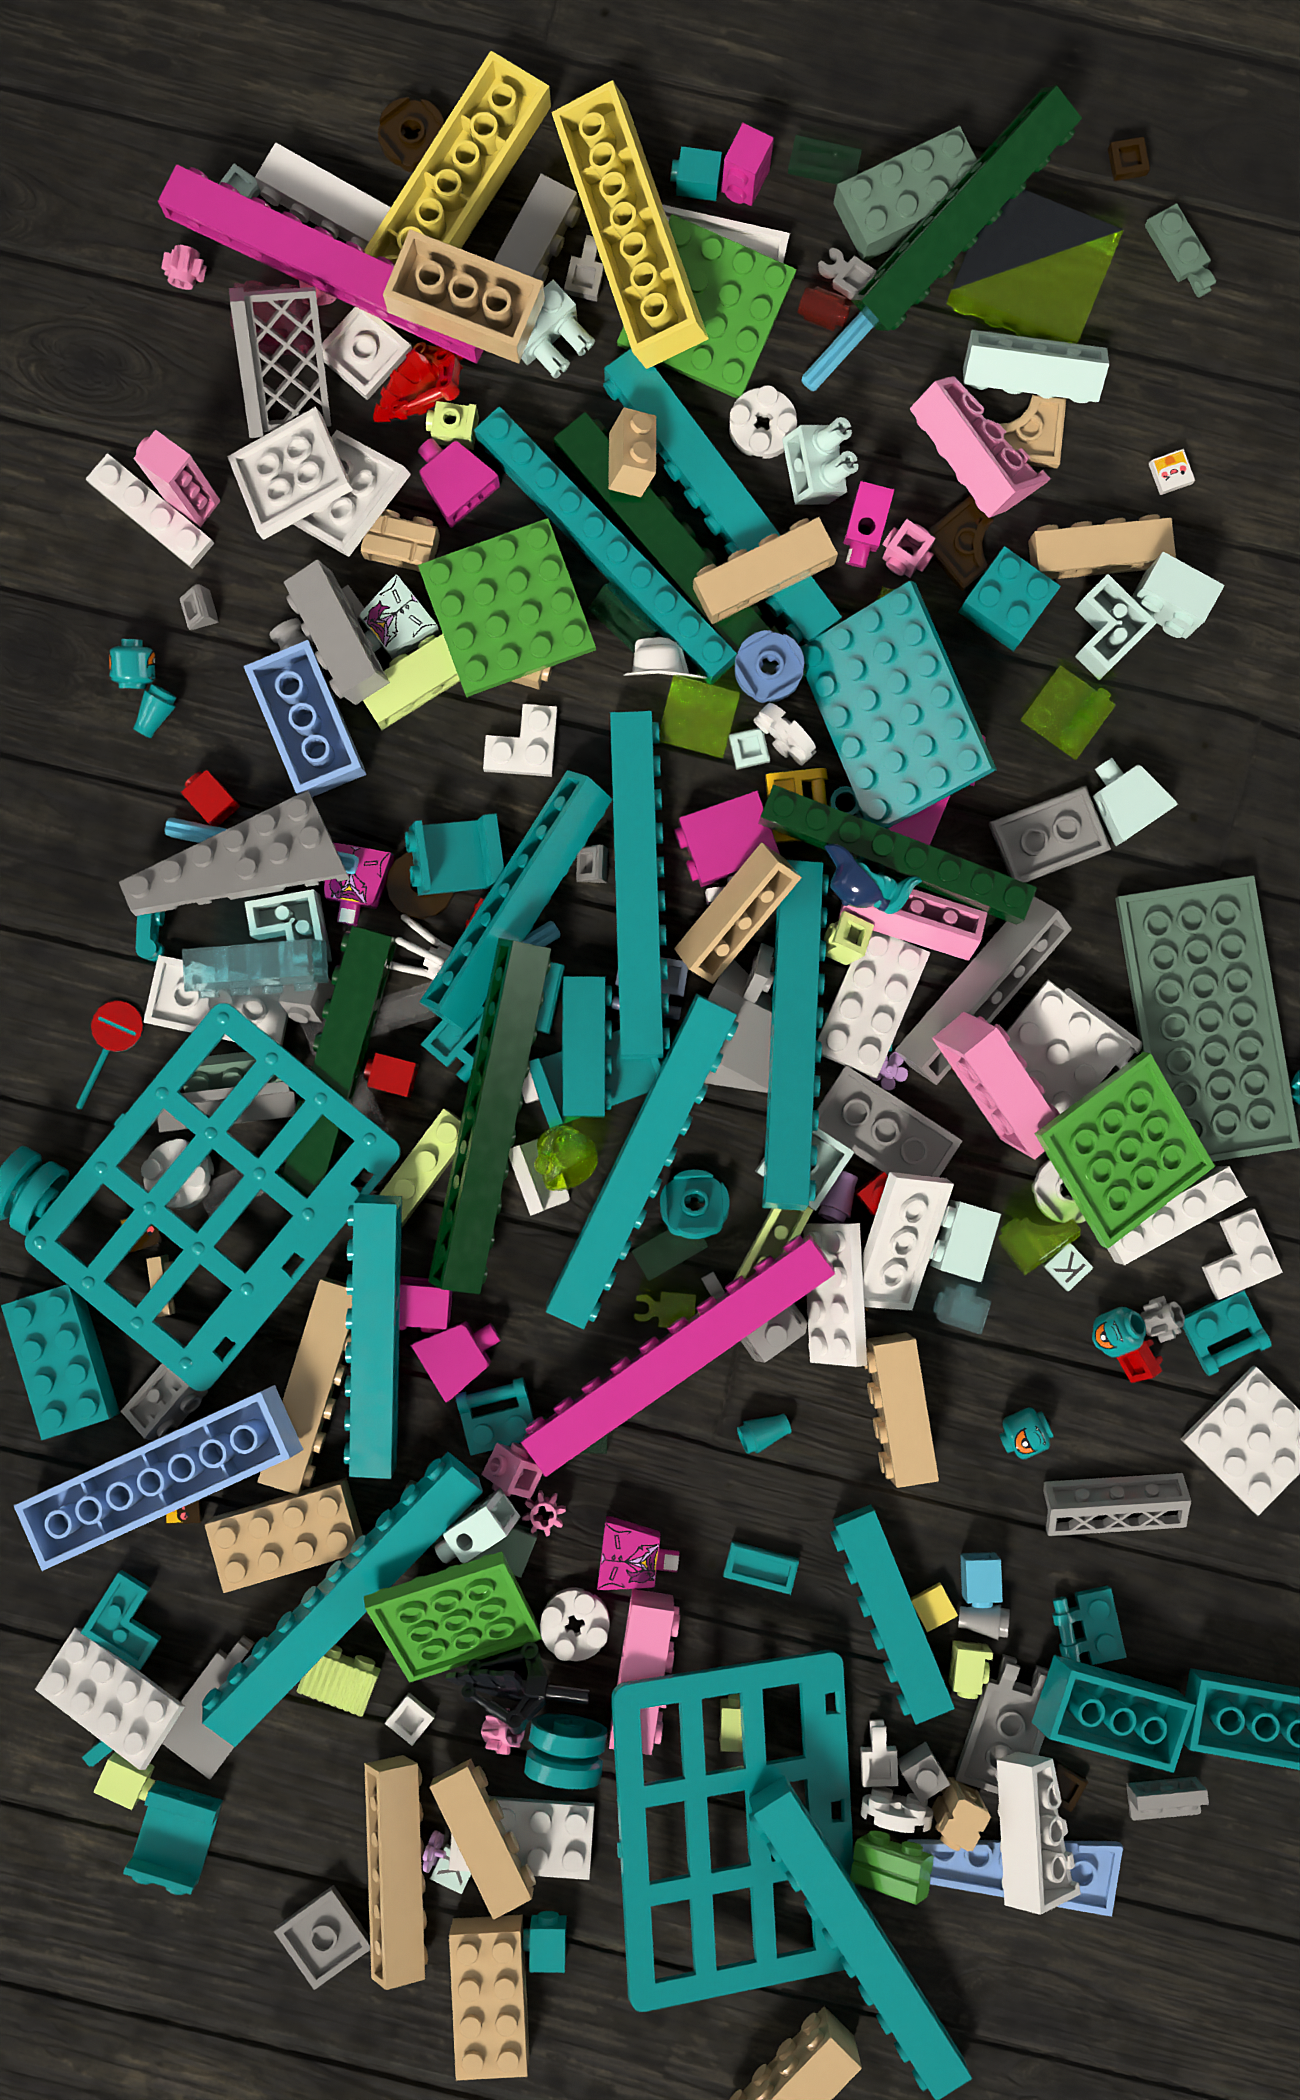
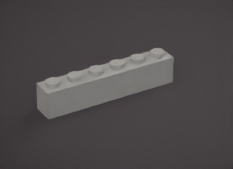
M1033 897L1024 921L1017 925L1007 921L994 934L987 945L895 1049L912 1069L935 1085L940 1082L952 1067L932 1038L963 1012L976 1018L981 1016L989 1024L1071 931L1072 928L1059 910Z

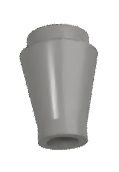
M1001 1604L993 1605L991 1608L960 1606L958 1628H965L996 1640L999 1637L1007 1638L1010 1609L1001 1608Z

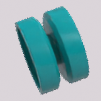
M21 1146L15 1150L0 1167V1221L9 1218L10 1227L27 1236L65 1189L69 1178L68 1169L53 1161L42 1165L41 1154L27 1146Z
M537 1715L531 1721L529 1741L534 1747L527 1750L524 1773L536 1782L557 1788L587 1789L597 1786L601 1782L603 1760L597 1755L605 1751L607 1728L594 1720L575 1715Z

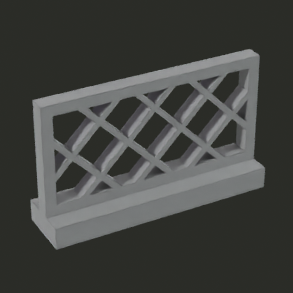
M315 287L244 292L243 288H229L249 437H263V432L273 431L293 420L295 415L298 417L304 414L300 409L310 398L322 406L324 422L327 427L331 426ZM309 298L310 310L302 320L287 309L294 299ZM278 300H284V302L280 304ZM268 301L277 310L265 323L254 314L252 302ZM282 314L297 325L286 339L271 328ZM311 319L313 330L309 326H307L308 322ZM255 323L261 327L258 333H256ZM302 330L310 335L315 343L306 355L291 344ZM266 333L281 343L280 347L271 357L258 347V343ZM286 349H289L301 359L291 373L276 362ZM315 353L317 364L313 360H311ZM260 358L266 362L262 368ZM306 364L314 369L319 377L310 388L296 378ZM271 367L285 377V380L275 391L263 382V376ZM291 382L305 393L295 406L281 396ZM319 387L321 397L315 393ZM265 392L270 395L267 401L265 399ZM275 401H278L290 411L283 420H268L267 411Z

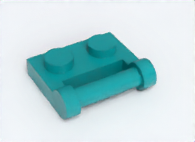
M1244 1290L1217 1300L1184 1316L1185 1323L1183 1329L1204 1372L1208 1376L1219 1372V1367L1257 1349L1263 1351L1272 1346L1270 1338L1262 1328ZM1248 1328L1251 1337L1211 1356L1207 1349L1208 1346Z
M523 1377L513 1379L512 1384L468 1395L467 1392L455 1395L470 1456L494 1450L496 1443L511 1446L513 1442L521 1443L527 1433L525 1428L534 1421ZM517 1397L519 1406L473 1417L471 1408Z

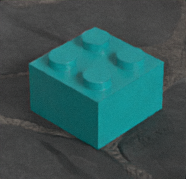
M1004 546L967 597L958 613L1014 651L1061 586Z

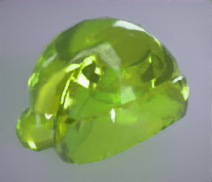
M564 1125L555 1126L544 1131L538 1138V1157L535 1159L534 1169L542 1175L543 1183L550 1191H563L576 1187L587 1180L596 1169L598 1163L597 1147L589 1137L578 1130Z

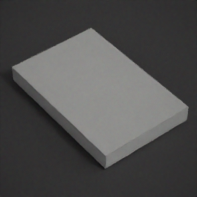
M1086 786L989 823L1009 877L1024 883L1111 850Z

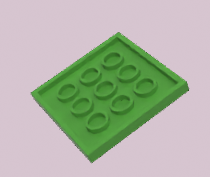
M672 214L668 223L709 339L658 364L738 399L747 388L797 269ZM623 326L617 340V346L630 350L631 346Z
M548 518L418 565L466 697L596 650Z
M1142 1052L1034 1133L1100 1245L1107 1249L1215 1167L1153 1056L1147 1052Z
M502 1551L484 1555L480 1559L468 1563L450 1566L446 1570L431 1575L416 1577L409 1582L394 1587L382 1588L375 1593L364 1596L367 1613L409 1683L468 1664L473 1659L481 1660L521 1647L528 1642L542 1640L540 1627Z

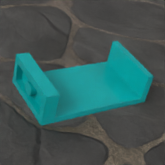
M620 1030L612 1032L611 1041H605V1054H611L612 1059L611 1075H605V1089H611V1106L648 1093L665 1057L659 1059H621ZM562 1051L542 1059L537 1058L529 1061L530 1073L549 1127L554 1128L581 1118L562 1117Z

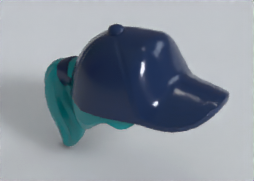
M827 844L824 846L836 865L830 886L834 893L842 900L844 906L849 905L854 908L874 906L885 914H894L904 906L913 888L922 882L919 877L913 876L897 883L889 876L871 872L864 863H857L850 852L838 844Z

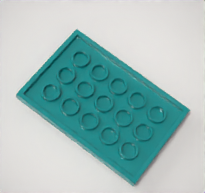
M908 581L819 635L808 645L805 644L800 647L806 664V668H804L807 672L806 679L866 821L888 829L997 770L916 583Z

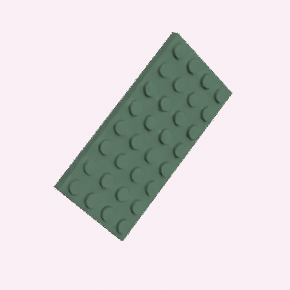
M1254 876L1115 898L1138 1038L1142 1042L1141 1053L1147 1052L1153 1056L1212 1162L1300 1148Z

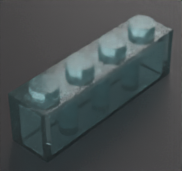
M305 939L182 950L184 992H198V999L220 998L219 991L229 990L230 996L251 995V989L262 988V994L284 993L283 986H294V991H315L316 984L328 983L326 941Z

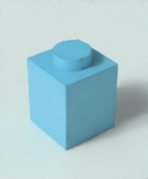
M995 1552L961 1553L962 1596L965 1601L972 1603L974 1608H991L993 1603L1003 1602L1001 1559Z

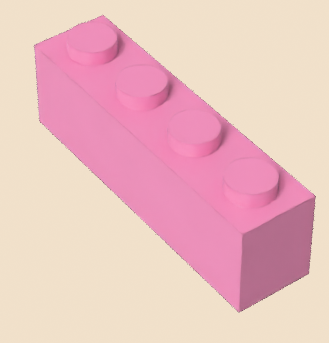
M155 430L150 437H146L140 442L134 459L164 500L201 528L220 503V499L191 455Z
M913 889L904 906L894 914H885L874 906L854 908L842 904L838 919H840L841 913L846 911L873 924V931L969 961L981 942L987 912Z

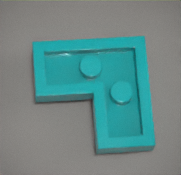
M121 1570L114 1578L81 1631V1634L133 1667L141 1670L161 1639L160 1635L133 1619V1616L151 1588Z

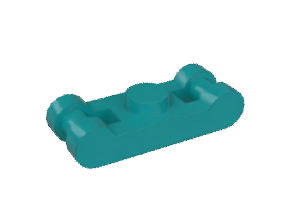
M165 911L137 916L135 948L136 953L141 958L155 962L158 959V955L164 956V947L158 942L159 926L164 925Z

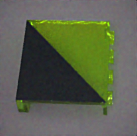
M1023 190L1014 199H1008L1001 207L1003 212L995 222L988 226L985 225L978 232L979 238L967 251L946 304L952 306L959 314L974 315L984 319V322L991 327H1004L1015 332L1017 336L1077 344L1124 229Z

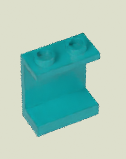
M497 814L482 815L475 821L422 825V820L415 821L409 827V831L405 833L406 849L408 853L412 852L414 866H410V880L412 886L417 887L418 896L489 889L494 886L504 870Z
M157 1780L148 1791L144 1804L148 1806L133 1856L125 1866L123 1874L131 1876L135 1882L148 1885L154 1883L164 1886L172 1894L183 1895L187 1893L191 1895L199 1882L223 1800Z

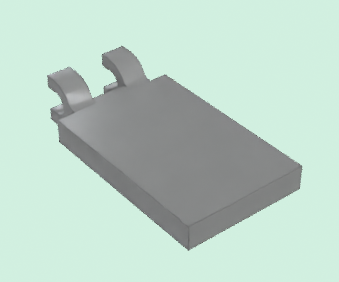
M245 1635L242 1636L229 1655L221 1649L217 1652L182 1699L181 1703L185 1705V1708L162 1743L209 1780L234 1747L202 1724V1702L210 1690L213 1688L218 1689L227 1680L230 1670L243 1660L255 1644Z
M1005 1654L1002 1655L997 1680L989 1678L988 1684H984L982 1695L980 1696L954 1773L956 1781L999 1794L996 1778L997 1759L1017 1751L1039 1755L1045 1737L1032 1723L1049 1669L1036 1665L1031 1686L1017 1682L1016 1679L1020 1666L1016 1664V1658Z

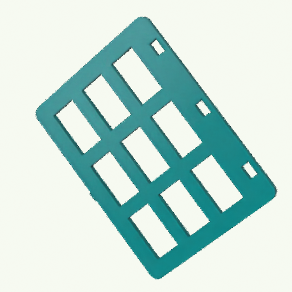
M220 1003L210 1010L126 1114L122 1113L114 1123L115 1128L30 1230L25 1238V1248L33 1257L63 1282L69 1284L74 1291L191 1388L197 1391H205L214 1385L347 1223L349 1205H354V1201L360 1194L370 1195L401 1155V1147L393 1137L234 1006ZM227 1035L257 1061L213 1115L209 1117L179 1091L222 1038ZM276 1075L306 1101L262 1155L257 1157L228 1133V1130L269 1080ZM165 1109L192 1131L195 1137L149 1192L118 1165ZM324 1115L350 1136L354 1142L307 1198L276 1171L321 1116ZM215 1150L243 1173L244 1177L197 1232L169 1209L167 1205L210 1152ZM365 1168L374 1175L363 1189L359 1191L352 1182ZM104 1184L135 1210L88 1266L62 1245L58 1239ZM263 1190L289 1211L293 1217L246 1272L215 1246L257 1194ZM151 1224H153L182 1248L183 1251L139 1305L136 1306L109 1284L106 1279ZM294 1253H297L300 1257L304 1258V1261L290 1275L283 1266ZM201 1264L232 1291L185 1347L154 1320ZM227 1337L232 1342H235V1345L222 1359L214 1350Z
M824 1650L618 1684L612 1692L620 1841L617 1842V1856L621 1859L628 1999L633 2008L639 2012H647L845 1970L840 1961V1957L843 1954L838 1947L832 1950L822 1933V1929L825 1926L820 1918L816 1921L812 1919L813 1947L777 1954L773 1883L788 1880L785 1874L788 1868L783 1861L777 1863L771 1857L767 1843L770 1842L765 1832L760 1835L758 1834L748 1816L752 1813L749 1801L751 1796L783 1776H786L789 1782L804 1780L806 1809L850 1877L854 1859L842 1658L832 1650ZM799 1683L803 1755L766 1761L762 1689ZM835 1692L836 1711H826L825 1694ZM740 1693L743 1766L706 1772L702 1699ZM679 1703L683 1776L644 1783L640 1709ZM745 1790L749 1862L711 1869L707 1797ZM684 1801L688 1874L649 1881L645 1808ZM841 1801V1819H832L831 1802ZM750 1887L754 1959L716 1966L713 1894ZM690 1899L693 1971L655 1979L651 1906Z

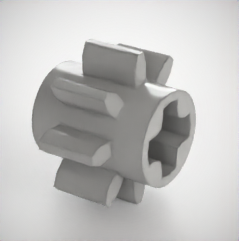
M1161 1296L1150 1300L1149 1304L1143 1306L1145 1311L1140 1316L1145 1322L1146 1334L1148 1336L1158 1335L1159 1341L1162 1343L1176 1338V1334L1181 1333L1180 1327L1184 1326L1185 1318L1181 1307L1176 1302L1167 1303L1165 1297Z

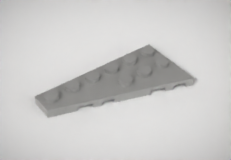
M307 790L120 881L119 884L130 911L135 916L173 910L178 905L197 902L198 905L212 903L213 899L228 897L232 900L284 891L285 887L305 884L308 887L319 885V881L330 879L343 881L350 878L316 804Z

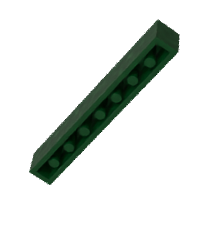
M1057 85L1042 88L851 299L876 330L889 331L890 329L895 330L907 318L905 314L913 304L920 303L928 296L931 291L929 286L937 277H944L954 267L955 263L953 260L961 251L969 250L979 238L978 232L985 225L992 224L1000 217L1003 212L1001 207L1008 199H1014L1026 188L1027 183L1025 181L1033 172H1039L1051 160L1049 154L1057 146L1064 145L1075 134L1074 127L1082 117Z
M774 784L758 822L760 825L826 850L824 846L827 844H838L847 849L857 863H864L867 867L900 880L913 876L919 877L922 882L916 886L974 909L987 912V914L1015 925L1025 920L1037 887Z
M352 926L351 931H346L344 934L341 951L345 953L342 964L336 965L332 975L331 984L335 985L332 999L328 998L325 1002L322 1012V1018L326 1019L323 1032L319 1031L314 1040L313 1051L317 1052L314 1064L308 1066L311 1071L351 1104L354 1100L397 946L395 942L397 937L360 926ZM299 1099L294 1114L306 1101L305 1099ZM322 1115L289 1155L286 1164L280 1166L278 1174L308 1198L336 1164L344 1131Z

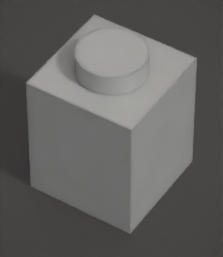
M292 965L279 998V1003L287 1012L289 1018L296 1022L307 1023L308 1021L322 1023V1012L325 1002L328 998L332 997L335 986L331 984V980L323 969Z
M926 1742L897 1759L901 1773L920 1804L950 1785L944 1770Z

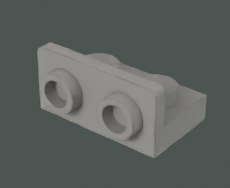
M161 1364L121 1412L143 1438L154 1441L178 1430V1426L184 1419L199 1407L202 1398L207 1394L208 1390H194L164 1364Z
M1197 1777L1126 1783L1129 1814L1132 1820L1198 1815L1201 1813L1200 1805H1209L1208 1791Z

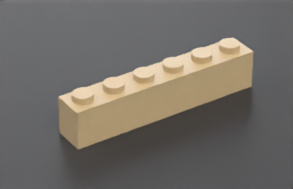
M327 1277L320 1279L282 1401L303 1450L293 1457L261 1471L258 1483L297 1495L304 1489V1486L310 1487L316 1471V1467L311 1465L315 1452L320 1453L323 1448L326 1433L321 1432L325 1418L330 1420L333 1415L337 1399L332 1398L335 1385L341 1386L347 1366L342 1365L347 1342H351L352 1329L346 1328L347 1309L352 1308V1295H347L346 1283Z
M404 1755L364 1763L371 1978L385 1990L424 1980L425 1965L428 1962V1953L424 1945V1929L427 1925V1919L422 1899L426 1885L421 1869L424 1844L420 1837V1822L423 1820V1809L419 1802V1786L422 1783V1774L418 1763Z

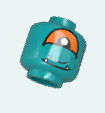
M121 639V646H115L110 649V678L119 684V688L146 689V684L154 681L155 654L151 648L143 647V640Z
M1117 1307L1099 1315L1095 1319L1092 1340L1095 1346L1108 1356L1120 1357L1141 1347L1146 1335V1325L1139 1313L1127 1307Z
M1031 1407L1005 1417L1003 1420L1004 1432L999 1434L1007 1453L1014 1451L1023 1460L1049 1449L1050 1438L1054 1437L1043 1412L1037 1413Z

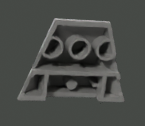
M733 959L719 976L708 999L734 1011L737 1014L735 1021L739 1022V1025L732 1040L728 1041L725 1039L719 1051L724 1055L715 1073L709 1071L704 1083L768 1093L772 997L762 991L756 1003L744 999L743 995L749 974Z

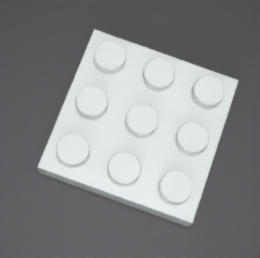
M316 407L227 456L256 531L263 540L353 490L324 419Z
M336 430L331 438L353 490L298 520L293 525L349 557L411 474L401 464Z
M1050 980L1044 983L1006 1031L1010 1037V1041L1007 1042L1012 1051L1015 1050L1023 1057L1028 1065L1025 1070L1029 1077L1035 1078L1041 1084L1045 1091L1042 1095L1047 1103L1052 1104L1060 1114L1096 1088L1132 1045L1131 1041Z
M1252 1366L1181 1438L1258 1516L1300 1474V1410L1255 1366Z

